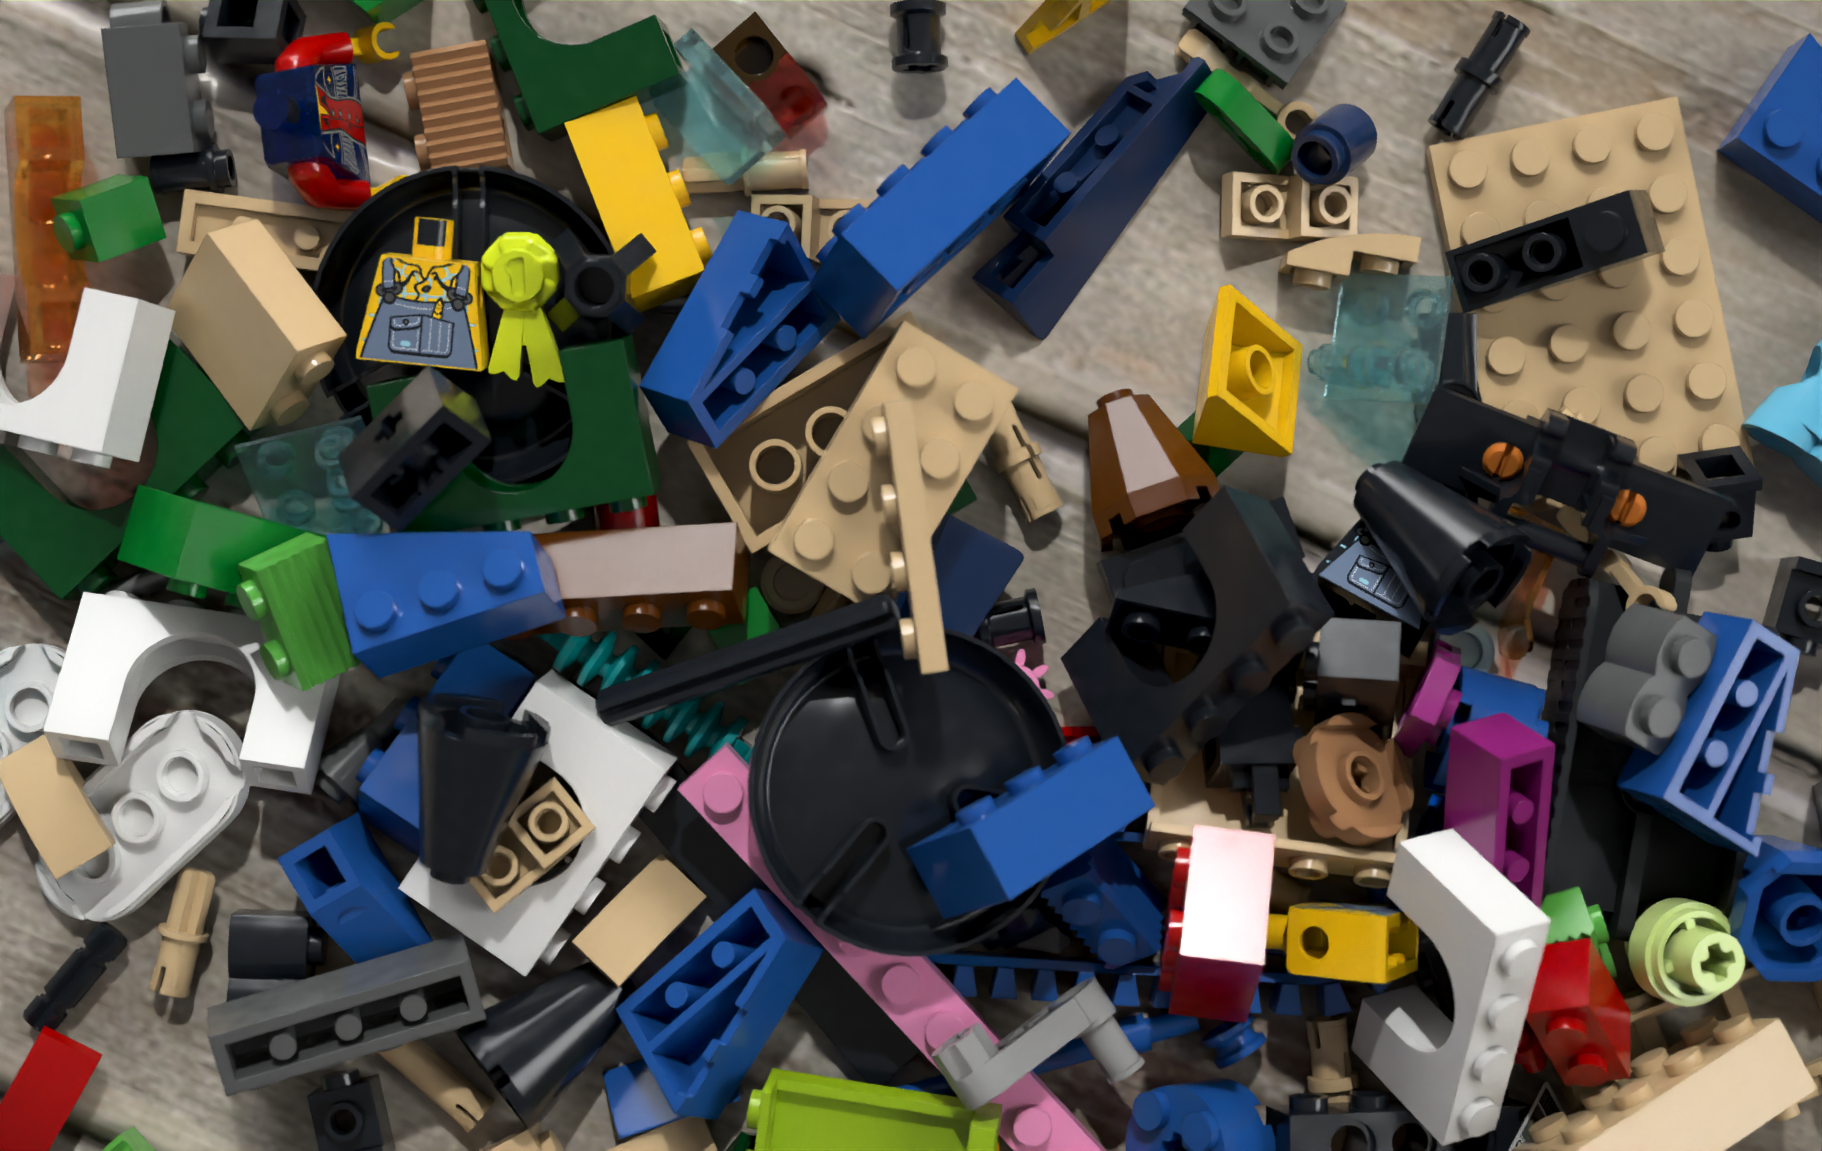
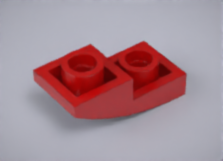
M44 1025L0 1102V1151H49L92 1076L102 1054Z

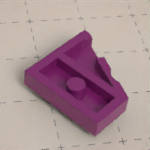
M1438 638L1427 659L1426 668L1418 679L1392 737L1402 750L1404 756L1411 759L1424 741L1433 746L1435 745L1442 729L1448 727L1463 694L1452 688L1461 669V649Z

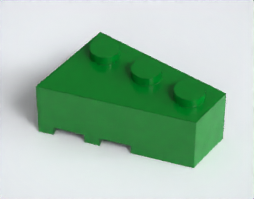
M138 484L117 559L169 577L166 587L168 590L205 599L209 587L227 592L224 600L225 604L242 608L236 591L237 585L242 583V576L237 570V564L306 532L327 538V535Z

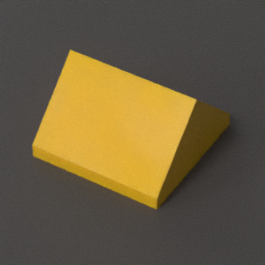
M1231 284L1219 287L1204 334L1192 443L1281 458L1292 455L1303 345Z

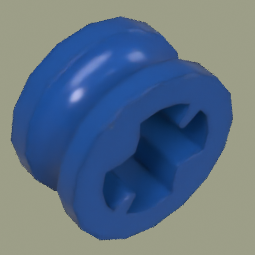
M1249 1013L1246 1023L1224 1021L1201 1039L1205 1048H1213L1216 1051V1058L1213 1061L1218 1069L1228 1067L1242 1060L1261 1047L1267 1040L1262 1031H1253L1251 1023L1254 1018L1251 1013Z

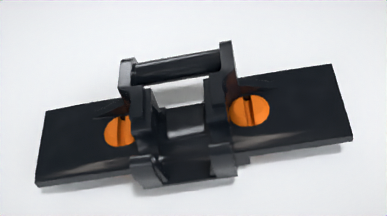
M1436 384L1401 460L1403 464L1435 481L1490 501L1491 503L1487 510L1517 525L1529 535L1531 541L1524 543L1529 549L1577 567V574L1587 578L1593 576L1608 547L1674 571L1675 568L1691 571L1693 577L1731 502V497L1638 462V457L1636 456L1637 446L1634 440L1550 408L1546 409L1540 419L1527 415L1525 419ZM1539 494L1580 511L1581 526L1587 527L1588 541L1584 542L1511 514L1508 511L1513 503L1526 506V504L1532 506L1536 496Z

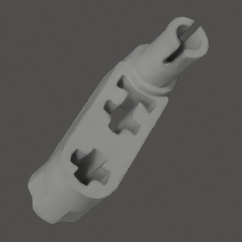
M1095 977L1088 978L1069 989L995 1045L982 1025L977 1022L954 1034L938 1046L930 1055L967 1111L975 1110L997 1097L1073 1038L1080 1037L1106 1075V1080L1110 1085L1129 1077L1145 1063L1143 1057L1139 1056L1113 1017L1117 1009Z

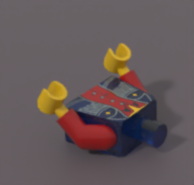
M380 22L359 28L352 37H349L347 32H338L295 39L288 44L276 59L274 64L275 72L256 77L255 89L257 98L253 105V115L261 129L264 160L269 169L289 180L301 198L312 207L355 211L366 200L386 186L407 177L406 175H399L376 188L370 187L371 179L357 67L351 63L354 56L360 62L369 65L397 58L400 51L385 53L379 48L377 43L378 33L395 29V26L390 22Z

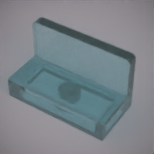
M691 28L673 44L689 68L685 72L689 84L655 98L654 106L725 184L730 185L786 138V136L763 102Z

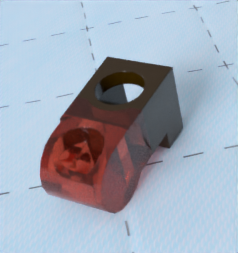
M756 12L751 14L711 50V57L734 80L752 102L755 101L769 120L789 140L828 107L827 102L816 86Z

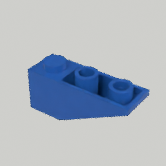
M359 812L277 858L309 915L357 964L433 941L408 896L398 889L400 886L398 879Z

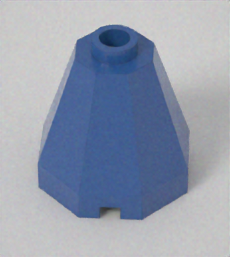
M1757 835L1762 837L1758 857L1747 855L1742 872L1744 876L1737 882L1733 906L1727 917L1730 924V935L1740 943L1745 956L1766 981L1818 982L1822 979V849L1772 835Z

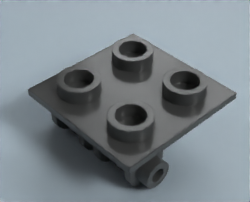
M1189 0L1183 8L1181 15L1191 22L1188 26L1189 29L1200 31L1215 44L1219 39L1223 40L1224 42L1219 48L1223 54L1229 46L1238 51L1239 54L1234 59L1236 64L1239 65L1245 57L1250 60L1246 67L1265 80L1264 84L1267 87L1274 83L1283 90L1348 3L1344 0Z

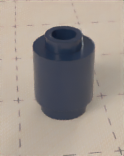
M1338 104L1329 108L1296 135L1291 153V160L1295 171L1301 178L1312 184L1330 185L1339 182L1374 153L1377 145L1376 127L1370 116L1357 106Z

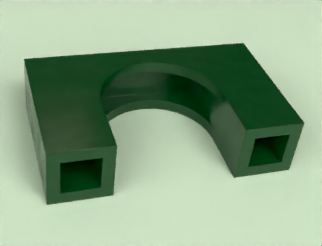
M473 0L481 14L490 13L498 33L490 37V44L502 70L505 73L512 70L521 93L513 96V100L523 125L527 131L536 129L540 136L550 142L568 136L564 124L568 121L634 96L637 97L641 105L690 84L666 24L655 14L596 40L571 45L556 43L541 37L528 18L524 0Z
M171 331L150 415L157 434V457L152 473L144 486L200 501L210 488L205 481L222 465L230 469L240 463L254 449L256 443L252 440V437L262 427L252 431L248 430L185 344ZM1 444L0 536L60 600L79 601L82 598L83 592L96 594L101 592L117 576L112 569L121 562L117 557L135 495L114 507L101 510L86 509L67 497L22 448Z
M629 334L569 345L558 351L572 417L573 434L567 457L553 476L532 484H510L486 475L470 462L401 532L397 531V533L457 532L460 529L482 526L483 532H506L521 529L520 519L545 514L546 524L551 525L585 517L583 507L608 503L610 513H621L648 506L647 496L654 495L662 487V481L645 396L639 387L641 376L633 335ZM443 369L436 370L445 377ZM419 373L383 379L366 386L373 420Z

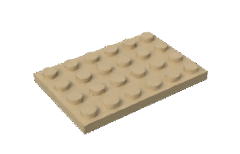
M1678 96L1430 145L1425 149L1446 252L1626 190H1647L1665 252L1617 268L1467 312L1477 313V393L1483 403L1525 419L1527 415L1540 419L1547 408L1558 411L1562 407L1567 406L1573 414L1580 411L1584 415L1582 421L1634 440L1637 446L1636 456L1638 457V462L1676 476L1678 454L1739 445L1754 466L1748 433L1746 429L1741 427L1745 418ZM1450 271L1458 313H1463ZM1538 494L1532 506L1527 504L1522 506L1513 503L1508 512L1516 516L1562 508L1565 504Z

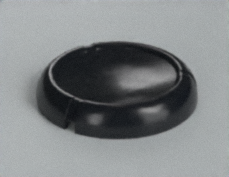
M457 165L424 170L386 186L366 200L340 227L329 244L319 265L312 288L347 334V337L332 359L334 361L333 369L320 380L326 397L334 396L339 407L345 415L339 418L344 426L356 438L373 421L366 386L383 379L420 373L426 367L423 365L356 359L357 345L381 255L386 253L412 255L415 217L455 221L452 259L482 262V256L485 251L504 233H535L551 246V243L568 228L580 239L590 253L613 255L614 252L591 219L572 201L552 187L532 177L511 170L479 165V168H459ZM561 261L560 287L543 305L546 315L564 298L566 269ZM484 290L489 356L491 359L503 309ZM547 315L558 350L569 345L627 335L609 318L581 316L568 329L562 332ZM526 346L524 348L523 371L517 381L510 379L504 371L490 374L488 367L483 371L432 367L435 370L443 369L444 375L448 380L477 401L492 440L471 461L483 473L496 480L512 484L537 476L566 459L572 442L573 425L565 382L559 383L548 379L542 386L536 388L533 384Z
M944 627L943 632L949 668L947 671L921 674L918 669L917 658L904 659L900 628L896 632L807 661L792 675L773 699L763 717L750 756L747 779L750 823L762 860L774 882L786 898L796 908H799L810 917L819 928L844 942L881 954L929 956L948 953L979 942L999 931L1020 915L1037 897L1051 874L1009 901L943 919L906 850L957 821L955 814L968 805L987 796H991L993 800L1006 793L1007 789L1004 784L1022 772L1038 765L1044 771L1055 765L1057 762L1053 753L1067 745L1058 719L1047 699L1033 680L1017 664L985 642L965 633Z

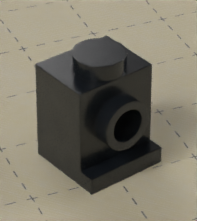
M209 0L208 6L203 7L200 13L199 32L204 44L209 47L219 63L274 65L276 59L288 44L295 39L303 37L306 15L297 0Z
M1740 445L1678 454L1676 477L1731 497L1729 507L1706 551L1723 552L1733 546L1735 539L1752 537L1756 491H1762L1763 479ZM1723 476H1725V478L1707 480V479H1710V478H1716V477H1723Z
M1801 556L1781 558L1762 626L1776 627L1780 638L1800 650L1801 655L1816 657L1818 648L1822 649V562ZM1813 596L1821 601L1816 621L1810 619L1805 610L1807 601Z
M358 1068L328 1074L320 1078L322 1087L315 1089L307 1095L319 1151H394L396 1149L379 1074L360 1078ZM346 1109L354 1114L356 1119L354 1130L344 1131L339 1128L336 1117L338 1110Z

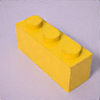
M634 96L564 123L614 252L616 253L640 233L644 235L657 251L631 273L630 293L636 307L640 312L690 294L702 275L704 267L707 266L711 259L712 252L702 227L689 230L681 209L692 205L679 169L667 173L659 155V151L669 148L656 111L644 115L637 97Z

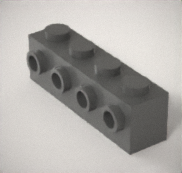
M463 933L207 1008L208 1040L226 1097L248 1090H259L278 1081L311 1071L326 1070L344 1061L374 1052L389 1051L414 1040L438 1033L456 1031L464 1025L486 1019Z

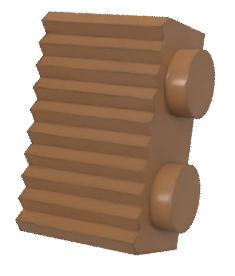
M487 40L410 53L413 71L403 73V82L410 110L420 109L424 134L414 136L415 149L421 171L457 165L459 168H479V165L515 172L494 52Z

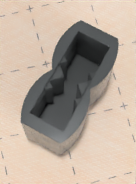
M1633 603L1623 612L1613 627L1606 647L1605 662L1591 674L1583 687L1577 704L1576 720L1609 740L1655 755L1660 754L1671 743L1684 718L1687 695L1701 683L1710 668L1715 654L1717 636L1684 615Z

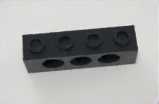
M1506 1088L1495 1130L1479 1137L1464 1139L1455 1149L1453 1143L1442 1146L1400 1100H1389V1094L1380 1091L1350 1092L1349 1102L1328 1103V1096L1323 1094L1289 1095V1105H1266V1125L1271 1124L1276 1151H1331L1333 1135L1344 1126L1347 1131V1140L1341 1151H1393V1135L1403 1124L1406 1126L1407 1136L1403 1146L1397 1151H1508L1532 1105L1509 1098L1508 1089Z

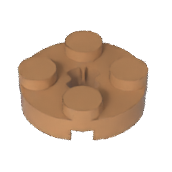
M1352 712L1341 713L1315 725L1306 736L1295 742L1292 751L1293 759L1298 767L1302 791L1310 807L1309 820L1312 827L1324 838L1337 836L1344 842L1357 846L1372 845L1397 834L1405 825L1400 824L1402 814L1412 809L1414 801L1413 779L1402 750L1393 738L1383 742L1375 732L1369 729L1377 725V723L1362 714ZM1352 775L1359 776L1362 788L1359 789Z

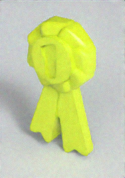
M507 232L498 237L482 256L481 286L495 303L503 309L488 366L489 373L497 374L504 371L510 379L517 381L523 371L524 348L526 346L533 384L537 388L542 386L548 379L561 383L564 382L558 353L559 350L543 307L560 287V259L554 249L535 233Z

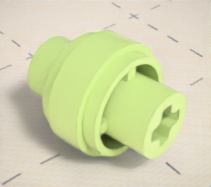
M1668 898L1649 907L1641 916L1636 918L1629 942L1624 941L1625 952L1629 959L1632 974L1642 989L1653 997L1679 1006L1694 1007L1710 1002L1722 992L1733 987L1740 979L1744 970V952L1740 943L1730 935L1728 918L1711 905L1687 898Z

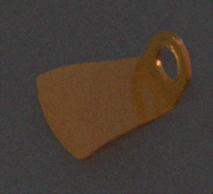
M1511 505L1508 511L1511 514L1563 534L1566 533L1560 528L1516 506ZM1537 551L1503 613L1497 632L1499 653L1509 660L1523 659L1533 650L1534 638L1530 622L1533 604L1554 560L1553 557Z

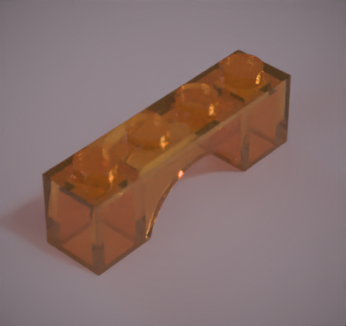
M14 95L4 109L20 364L65 363L84 287L93 288L89 283L84 261L70 259L68 252L61 247L55 236L53 218L56 216L51 198L81 187L85 161L81 97Z

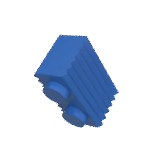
M1108 836L1054 871L1041 890L1040 897L1048 899L1047 905L1055 907V913L1062 915V921L1069 923V929L1076 930V937L1083 938V945L1090 946V953L1097 954V960L1104 961V968L1116 969L1153 955L1162 947L1159 943L1163 937L1160 934L1163 928L1160 922L1164 918L1161 914L1164 909L1161 903L1165 898L1111 836Z

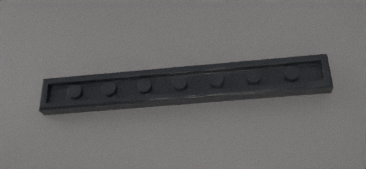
M579 672L568 680L597 700L603 680L601 676L597 675L583 687L577 684ZM641 717L628 721L631 725L666 748L650 728L645 730L641 727ZM676 760L667 773L668 776L677 781L655 813L644 807L639 817L723 915L753 888L772 892L677 790L690 774ZM825 949L796 994L795 999L867 1083L882 1085L921 1051Z

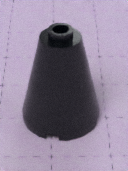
M1390 461L1385 464L1376 463L1366 469L1356 482V494L1353 502L1355 510L1426 623L1439 635L1451 636L1477 624L1479 621L1471 613L1486 601L1496 609L1520 582L1531 562L1533 551L1524 544L1531 541V539L1520 527L1400 461Z
M435 694L433 705L425 697L420 700L417 711L419 859L424 866L431 869L430 875L434 879L448 884L463 885L469 883L470 877L481 876L485 873L549 742L551 734L549 722L536 713L524 709L522 721H519L503 713L506 702L468 694Z
M588 961L485 1008L486 1019L464 1025L454 1032L479 1067L484 1070L493 1082V1086L513 1112L530 1129L545 1118L623 1024L615 1009L637 991V988L632 980L628 978L618 989Z

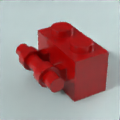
M1591 939L1545 944L1514 1062L1522 1065L1524 1070L1529 1073L1540 1072L1547 1064L1545 1051L1565 1086L1580 1085L1591 1087L1601 1085L1606 1081L1630 1078L1631 1011Z

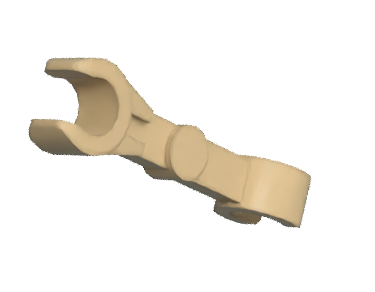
M1190 29L1175 48V55L1187 65L1190 63V59L1200 57L1206 61L1211 71L1218 68L1231 75L1247 89L1293 139H1295L1296 135L1291 133L1285 124L1288 114L1296 113L1302 116L1307 123H1311L1318 117L1313 107L1307 103L1296 101L1287 105L1282 104L1262 89L1260 83L1251 75L1243 71L1239 72L1228 64L1230 60L1207 36L1196 29Z
M1564 505L1556 515L1557 520L1574 538L1587 542L1588 531L1587 527L1581 526V512L1573 507ZM1610 547L1607 548L1599 564L1610 576L1620 583L1629 595L1626 609L1633 603L1648 606L1655 599L1656 603L1664 611L1672 613L1676 611L1677 603L1671 593L1654 586L1644 585L1630 567L1632 564L1627 556L1618 550Z

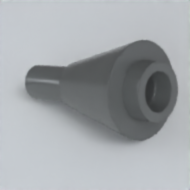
M396 697L369 727L363 726L321 753L318 765L319 771L316 774L315 783L339 805L347 796L356 803H359V788L362 783L355 779L357 773L376 747L386 752L389 748L387 744L399 732L393 725L406 705L399 698Z

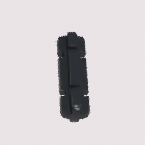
M107 922L96 925L83 940L85 947L76 948L44 986L46 993H42L40 996L37 995L24 1010L23 1018L38 1032H41L44 1025L56 1030L68 1016L65 1010H70L79 1003L107 970L105 963L114 961L127 946L128 940L121 931Z

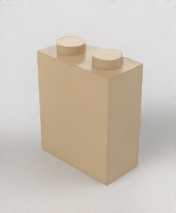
M258 219L208 232L166 307L176 311L172 329L249 431L275 422L280 426L287 425L302 416L310 406L308 399L316 385L333 369L334 361L332 359L347 337L341 326Z

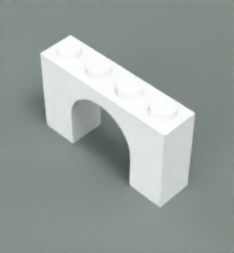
M0 272V349L17 277ZM84 287L66 361L57 378L45 391L28 401L19 403L7 388L0 365V443L4 444L6 433L11 432L20 435L17 445L19 448L57 456L59 444L71 446L73 450L70 460L110 469L113 457L139 462L176 311L141 299Z
M117 590L108 591L105 595L83 592L43 732L55 758L120 767L134 712L146 687L157 676L179 664L201 660L221 662L244 673L256 686L254 702L239 757L247 785L312 795L341 673L337 674L335 678L327 679L323 684L314 685L312 689L305 691L284 683L282 679L279 681L275 680L267 670L261 657L260 645L266 643L265 635L260 629V623L258 620L252 621L243 609H236L228 613L207 610L187 600H172L168 604L141 600L131 593Z
M552 669L536 681L512 719L522 721L524 709L549 722L551 734L540 761L555 770L570 784L579 799L582 811L596 827L582 841L577 856L564 865L550 869L497 914L489 908L470 883L454 885L438 881L431 877V869L424 866L419 858L398 887L402 892L525 977L539 960H542L549 966L552 964L572 935L562 928L574 909L585 915L606 886V883L597 877L610 858L617 864H620L641 835V832L632 827V824L644 807L655 813L677 782L667 775L678 759L675 754L629 722L616 726L604 724L600 714L597 712L596 700Z
M1448 829L1398 843L1387 896L1432 940L1439 950L1448 969L1453 986L1455 1000L1454 1023L1413 984L1381 993L1380 995L1363 998L1351 1046L1352 1051L1442 1146L1470 1137H1479L1496 1128L1551 920L1457 832L1453 829Z

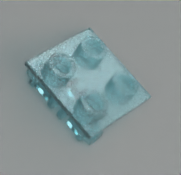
M1349 274L1340 286L1332 344L1324 343L1318 349H1313L1307 358L1309 372L1316 375L1320 381L1326 382L1324 398L1426 405L1435 384L1438 385L1454 277Z
M362 416L235 445L237 456L265 519L320 534L344 529L345 534L380 533L382 531L383 520L350 498L338 459V455L366 428Z

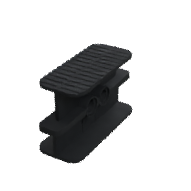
M1675 568L1674 571L1664 569L1659 588L1671 593L1675 598L1677 609L1674 613L1684 615L1698 624L1702 616L1687 613L1692 586V572ZM1577 578L1569 582L1562 595V606L1558 613V629H1556L1554 637L1555 646L1552 649L1551 670H1549L1547 678L1549 680L1548 688L1545 690V706L1541 714V720L1548 721L1549 723L1547 739L1555 744L1542 901L1548 894L1579 886L1586 906L1598 904L1600 909L1604 911L1603 918L1609 938L1629 942L1635 926L1639 901L1657 903L1668 898H1687L1711 905L1728 917L1733 906L1737 882L1744 876L1742 872L1747 854L1709 844L1647 804L1636 803L1629 793L1616 786L1634 747L1609 740L1576 720L1577 704L1583 687L1591 674L1605 662L1606 647L1610 634L1616 622L1626 610V602L1629 597L1621 585L1599 582L1592 578ZM1655 599L1648 605L1649 607L1663 610L1656 603ZM1766 625L1764 626L1765 628L1779 636L1776 627Z

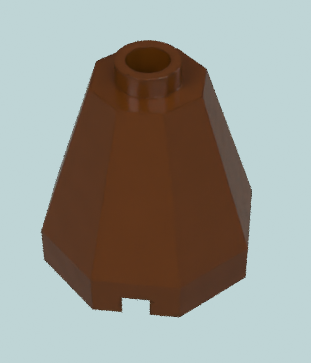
M1126 388L1102 396L1096 402L1098 409L1088 415L1092 525L1101 552L1113 551V539L1121 538L1124 549L1129 550L1183 532L1182 529L1195 517L1194 512L1203 508L1220 490L1215 473L1149 394L1134 395L1132 389Z

